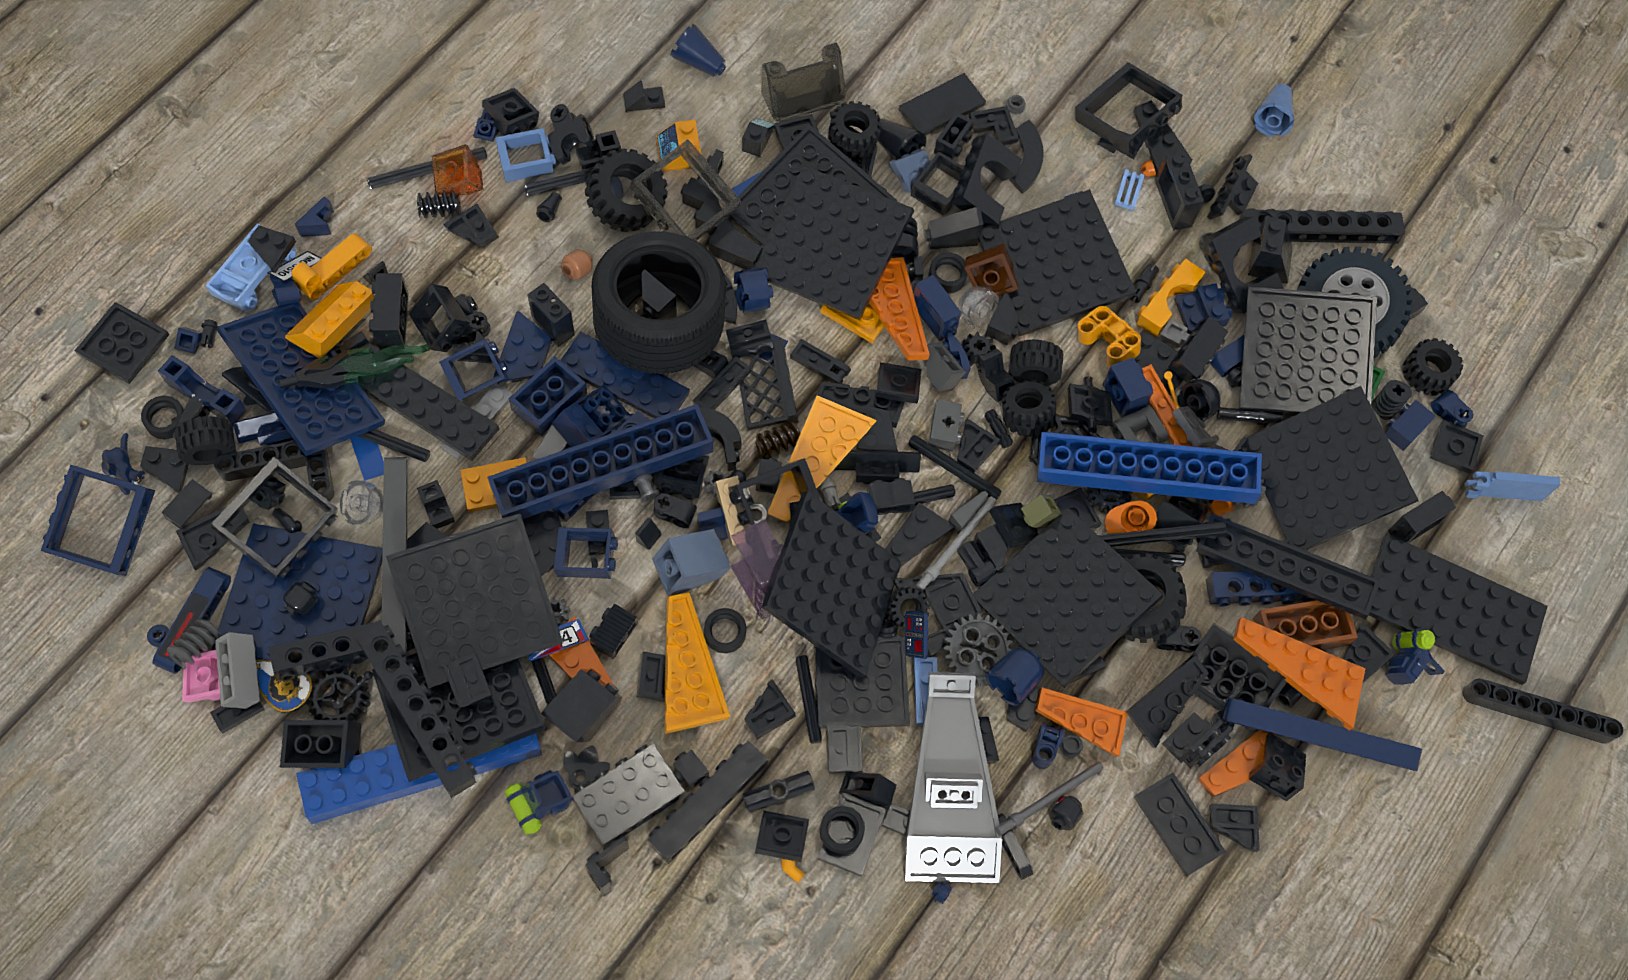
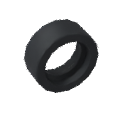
M952 252L941 253L932 260L928 277L934 275L947 293H955L962 289L967 280L968 274L965 269V260ZM941 265H952L959 270L960 277L955 281H945L938 277L936 270Z
M165 395L158 396L149 400L143 407L141 422L149 434L155 438L170 439L173 438V433L184 409L175 398ZM168 407L176 410L177 416L172 424L161 428L153 426L151 420L157 411Z
M721 608L715 610L707 617L704 624L706 643L718 653L727 654L736 651L746 639L747 626L744 618L733 609ZM721 619L734 621L738 626L736 639L728 643L717 641L712 634V627L715 622Z
M834 807L827 811L822 818L819 829L820 838L823 844L832 852L839 854L849 853L862 842L865 832L864 820L860 813L851 807ZM838 816L850 818L856 826L854 838L848 843L842 844L831 839L828 827L832 819Z

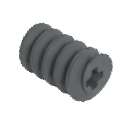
M197 619L194 622V626H190L187 632L181 634V639H176L174 645H170L167 648L168 655L179 666L186 669L185 663L193 665L195 661L192 656L200 658L201 653L199 649L206 652L208 647L205 643L214 645L215 642L212 636L220 638L221 634L209 621Z

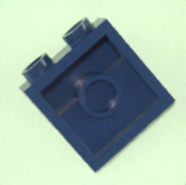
M1217 283L1200 286L1194 292L1175 296L1174 300L1183 324L1188 328L1187 334H1191L1197 323L1208 316L1213 317L1223 327L1228 324L1232 311L1230 306H1225L1223 301L1225 294L1221 288H1218Z

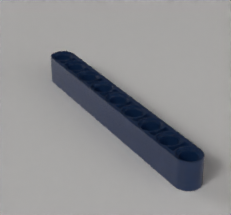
M1227 698L1223 721L1404 769L1418 771L1422 754L1421 748L1354 730L1349 731L1343 727L1245 701Z

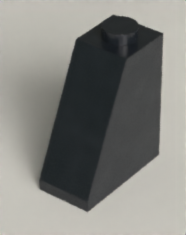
M980 207L929 221L928 229L924 230L925 242L929 243V249L978 246L983 227Z

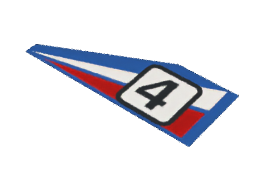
M577 619L559 626L563 644L532 654L529 657L530 662L589 640L580 620Z

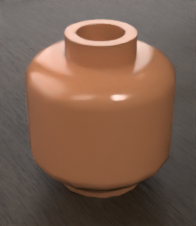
M580 249L572 251L562 259L561 269L563 274L574 280L581 279L591 272L592 257L589 253Z

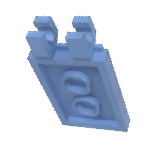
M1475 472L1473 479L1480 478L1483 481L1467 480L1464 483V487H1473L1475 491H1466L1465 497L1476 499L1478 496L1532 501H1543L1561 485L1560 477L1495 472L1494 474L1490 472Z

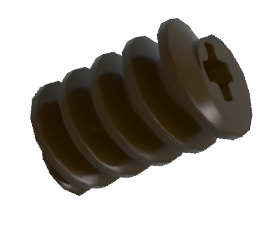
M788 422L787 426L782 424L779 429L774 427L772 428V433L766 430L764 431V436L761 433L756 434L755 444L761 459H765L764 453H767L770 458L773 457L772 450H775L778 455L781 454L780 447H783L786 452L789 451L788 444L795 448L796 441H798L801 433L794 422Z

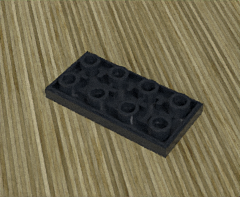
M963 73L899 105V111L913 129L921 131L926 136L947 125L956 112L965 116L985 106L986 100L967 75Z

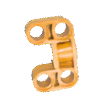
M1099 306L1078 322L1077 335L1080 343L1090 345L1102 337L1110 344L1106 350V364L1109 368L1132 357L1136 358L1140 354V334L1112 312L1110 308Z

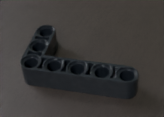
M294 440L224 454L217 457L214 461L216 471L225 481L256 476L271 457H275L289 469L306 466L309 485L317 492L320 488L326 487L325 491L318 493L328 501L334 496L327 449L305 456ZM298 452L296 456L289 457L292 453ZM253 461L251 465L245 466L247 462ZM231 465L228 470H223L226 466ZM317 468H323L320 472H315Z

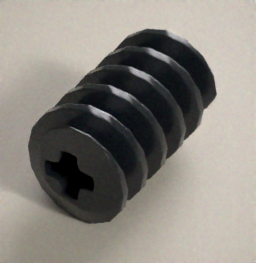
M452 189L450 196H448L446 191L443 190L442 196L439 197L437 191H434V195L431 197L429 192H426L425 198H422L419 192L417 194L419 218L422 213L424 218L427 219L429 212L433 218H436L438 211L441 217L445 216L446 211L449 216H453L454 210L459 215L461 213L459 193L456 195Z
M1398 380L1387 382L1373 400L1372 406L1374 411L1384 420L1392 419L1410 399L1412 390L1408 385Z

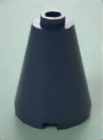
M692 24V28H686L675 43L678 46L676 51L672 49L670 56L713 77L716 75L720 76L726 69L724 65L725 59L695 24Z

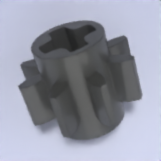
M721 469L715 472L710 470V477L704 478V483L707 484L706 492L711 491L714 497L717 496L714 482L729 478V474L724 475Z
M553 597L550 604L552 610L556 611L554 616L559 627L560 623L564 620L569 621L566 613L571 612L569 606L564 607L565 599L558 601Z

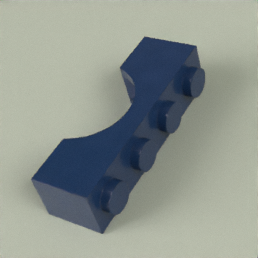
M173 355L158 370L165 383L188 398L193 397L200 401L208 411L217 417L227 419L232 423V426L233 422L238 421L247 411L240 398L224 388L218 389L194 372L189 365Z

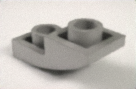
M552 424L532 457L540 459L564 449L567 441Z

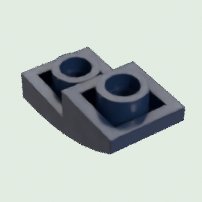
M483 109L481 118H478L473 137L494 142L499 130L493 125L494 118L485 109Z
M947 333L942 343L966 372L961 379H967L971 370L967 355L952 333Z

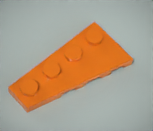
M574 616V617L571 618L567 623L572 622V621L577 620V619H576L575 616ZM589 640L548 655L570 679L581 669L590 670L591 668L602 676L600 680L605 684L608 682L613 684Z
M1259 730L1198 778V781L1212 797L1251 781L1249 780V772L1263 762L1266 735L1269 732Z

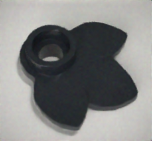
M593 745L585 748L579 755L567 751L564 757L563 765L569 773V783L575 789L585 783L589 786L591 782H595V777L605 770L609 772L610 763L598 762V754ZM583 775L585 777L584 781L578 782L576 780L577 776Z

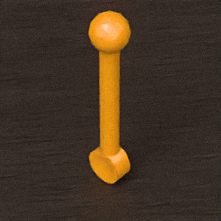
M1170 371L1164 373V378L1168 382L1173 403L1176 408H1181L1178 406L1171 380L1173 375Z

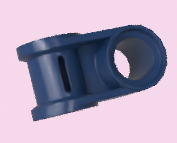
M270 275V280L274 286L272 294L278 306L300 302L299 290L292 278L283 282Z
M1451 390L1445 391L1431 402V408L1435 414L1453 424L1457 420L1456 425L1466 428L1467 423L1473 418L1472 409Z
M1042 722L1032 755L1033 764L1037 768L1046 769L1052 764L1057 755L1065 729L1061 728L1058 730ZM1039 752H1045L1049 759H1042Z

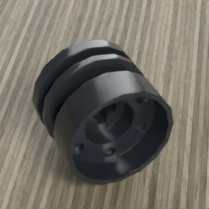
M911 217L891 257L904 258L905 265L912 263L913 257L919 254L917 241L918 223L914 218Z

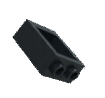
M938 152L912 185L910 196L945 216L953 205L951 200L954 194L952 193L947 198L925 184L937 169L959 181V175L964 165H960L948 155Z
M542 283L527 294L532 319L551 337L558 347L575 336L570 309L545 283Z
M436 284L429 286L409 313L429 348L440 352H448L470 323L448 287ZM442 305L451 320L440 333L431 319Z
M1442 490L1402 515L1388 530V533L1410 543L1439 525L1456 509V506L1453 504L1452 499Z

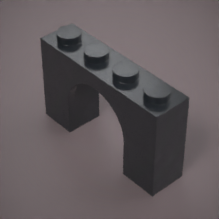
M987 132L973 139L970 153L965 159V166L959 175L960 179L953 191L954 195L951 203L961 211L980 207L983 227L998 225L1005 207L990 197L984 190L980 179L982 167L989 169L1001 180L1005 181L1017 175L1022 161L1019 156Z
M1243 217L1203 239L1205 243L1204 249L1211 257L1213 262L1212 268L1220 278L1221 289L1226 293L1229 299L1228 305L1234 313H1246L1248 287L1284 289L1278 273L1267 272L1248 283H1243L1235 275L1233 260L1236 252L1243 245L1262 236L1254 217Z

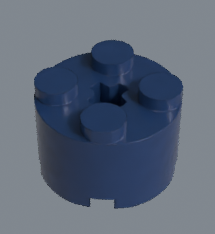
M765 267L734 273V284H738L735 295L737 305L740 311H743L742 313L764 310L771 307L770 298H773V288L771 285H768V272Z

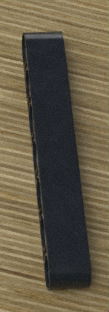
M1478 678L1473 680L1462 691L1464 699L1471 704L1599 743H1610L1621 737L1624 732L1622 724L1614 718ZM1474 688L1479 691L1480 695L1474 691ZM1496 694L1501 698V701L1496 698ZM1518 701L1522 703L1523 708L1519 706ZM1540 708L1544 710L1545 715L1540 711Z

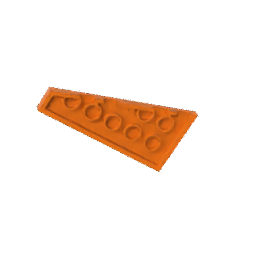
M891 258L869 304L907 361L928 360L930 354L904 258Z
M1243 617L1237 621L1233 637L1235 642L1253 656H1259L1269 664L1267 667L1274 672L1278 671L1291 686L1312 702L1320 704L1332 718L1335 716L1343 722V726L1350 731L1354 728L1366 668Z

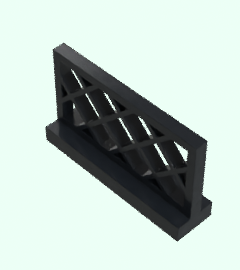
M774 340L772 348L738 356V358L745 356L753 358L748 365L751 369L757 361L765 366L760 374L754 371L750 373L756 377L751 386L744 383V381L739 384L747 429L752 430L790 421L799 423L783 340ZM772 351L773 356L768 363L760 359L764 352ZM768 369L776 372V376L772 381L763 377ZM760 380L768 384L763 393L754 389ZM772 387L780 392L775 401L766 396ZM751 392L760 396L754 405L747 401V397ZM763 399L772 403L767 412L758 408ZM777 406L783 410L784 416L774 418L770 414ZM754 411L763 415L760 421L751 423L750 417Z

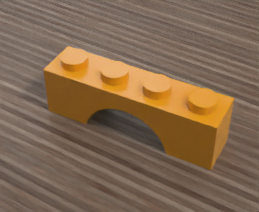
M1186 258L1181 265L1177 263L1171 271L1173 275L1170 278L1166 277L1160 284V291H1154L1150 296L1148 306L1143 305L1137 313L1139 319L1136 324L1155 337H1158L1172 316L1167 305V298L1176 294L1193 292L1202 281L1206 272Z

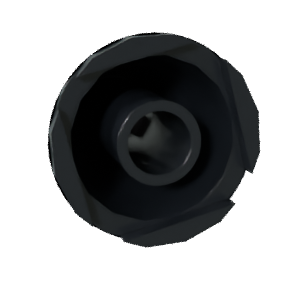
M880 119L881 129L878 142L893 160L901 159L903 155L911 154L913 151L921 149L922 146L926 147L927 138L921 131L886 119Z

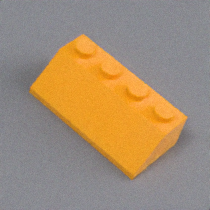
M358 281L338 284L285 335V338L317 358L322 359L371 310L370 303L371 300H374L372 290Z

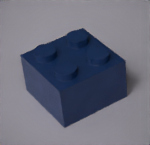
M1133 357L1112 365L1102 384L1105 391H1110L1111 401L1121 418L1146 407L1153 394L1151 383L1146 381L1142 367L1139 363H1136Z

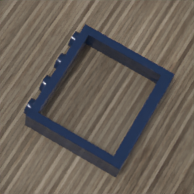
M70 464L67 475H64L65 482L63 488L57 495L55 511L49 518L50 525L48 531L42 538L44 542L41 551L112 574L126 576L155 490ZM84 476L136 491L111 564L60 548Z

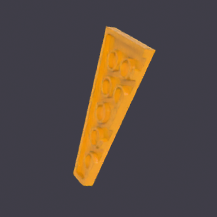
M816 396L788 463L805 458L817 489L877 420ZM791 470L783 474L767 512L768 516L785 523L791 519L789 503L799 501L801 498Z
M689 592L669 596L666 600L664 734L728 720L730 717Z

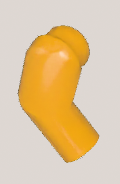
M781 859L782 870L798 883L805 873L795 865V861Z

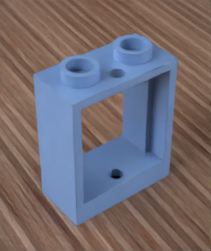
M544 128L495 137L505 182L554 173L552 165L556 164L553 152H549L551 146L548 136H545ZM538 143L542 144L545 159L510 165L507 149Z

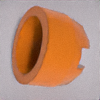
M1151 160L1141 165L1140 170L1143 171L1142 174L1145 177L1157 175Z

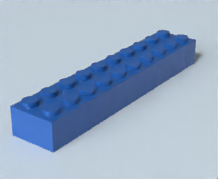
M1042 432L1039 443L1036 482L1256 504L1261 494L1262 454Z
M536 733L465 760V762L471 761L477 773L481 774L541 756L542 752ZM396 744L356 755L352 758L347 768H312L296 773L305 816L311 824L443 785L436 772L409 782ZM459 763L447 767V770H456L459 767Z

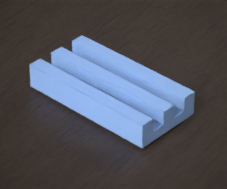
M1125 169L1114 205L1134 211L1144 174L1139 176L1136 175L1137 172L1129 173V170ZM1130 178L1124 202H1121L1120 199L1126 179ZM1136 180L1138 183L1132 203L1128 204L1132 187Z

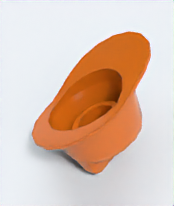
M1142 500L1131 501L1116 506L1108 512L1105 518V528L1109 534L1152 530L1157 521L1156 511L1148 502Z

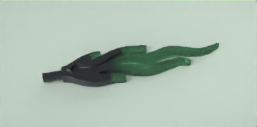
M428 344L421 346L395 345L371 354V347L351 349L336 355L329 361L328 356L320 357L310 362L299 372H296L295 376L278 380L281 389L297 384L299 387L332 388L357 382L358 375H376L404 363L414 362V357L406 355L421 354L431 349Z

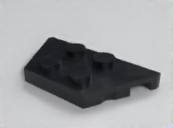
M544 511L522 519L541 576L554 568L558 528L562 527L558 512Z

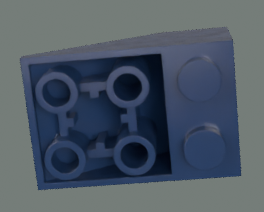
M603 384L562 410L551 424L567 443L574 447L609 435L613 429L623 424L629 413L607 386Z

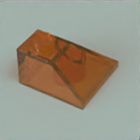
M464 144L432 155L434 187L438 195H442L443 190L446 191L447 195H450L452 189L456 195L458 193L459 195H469L483 190L482 170L468 145Z

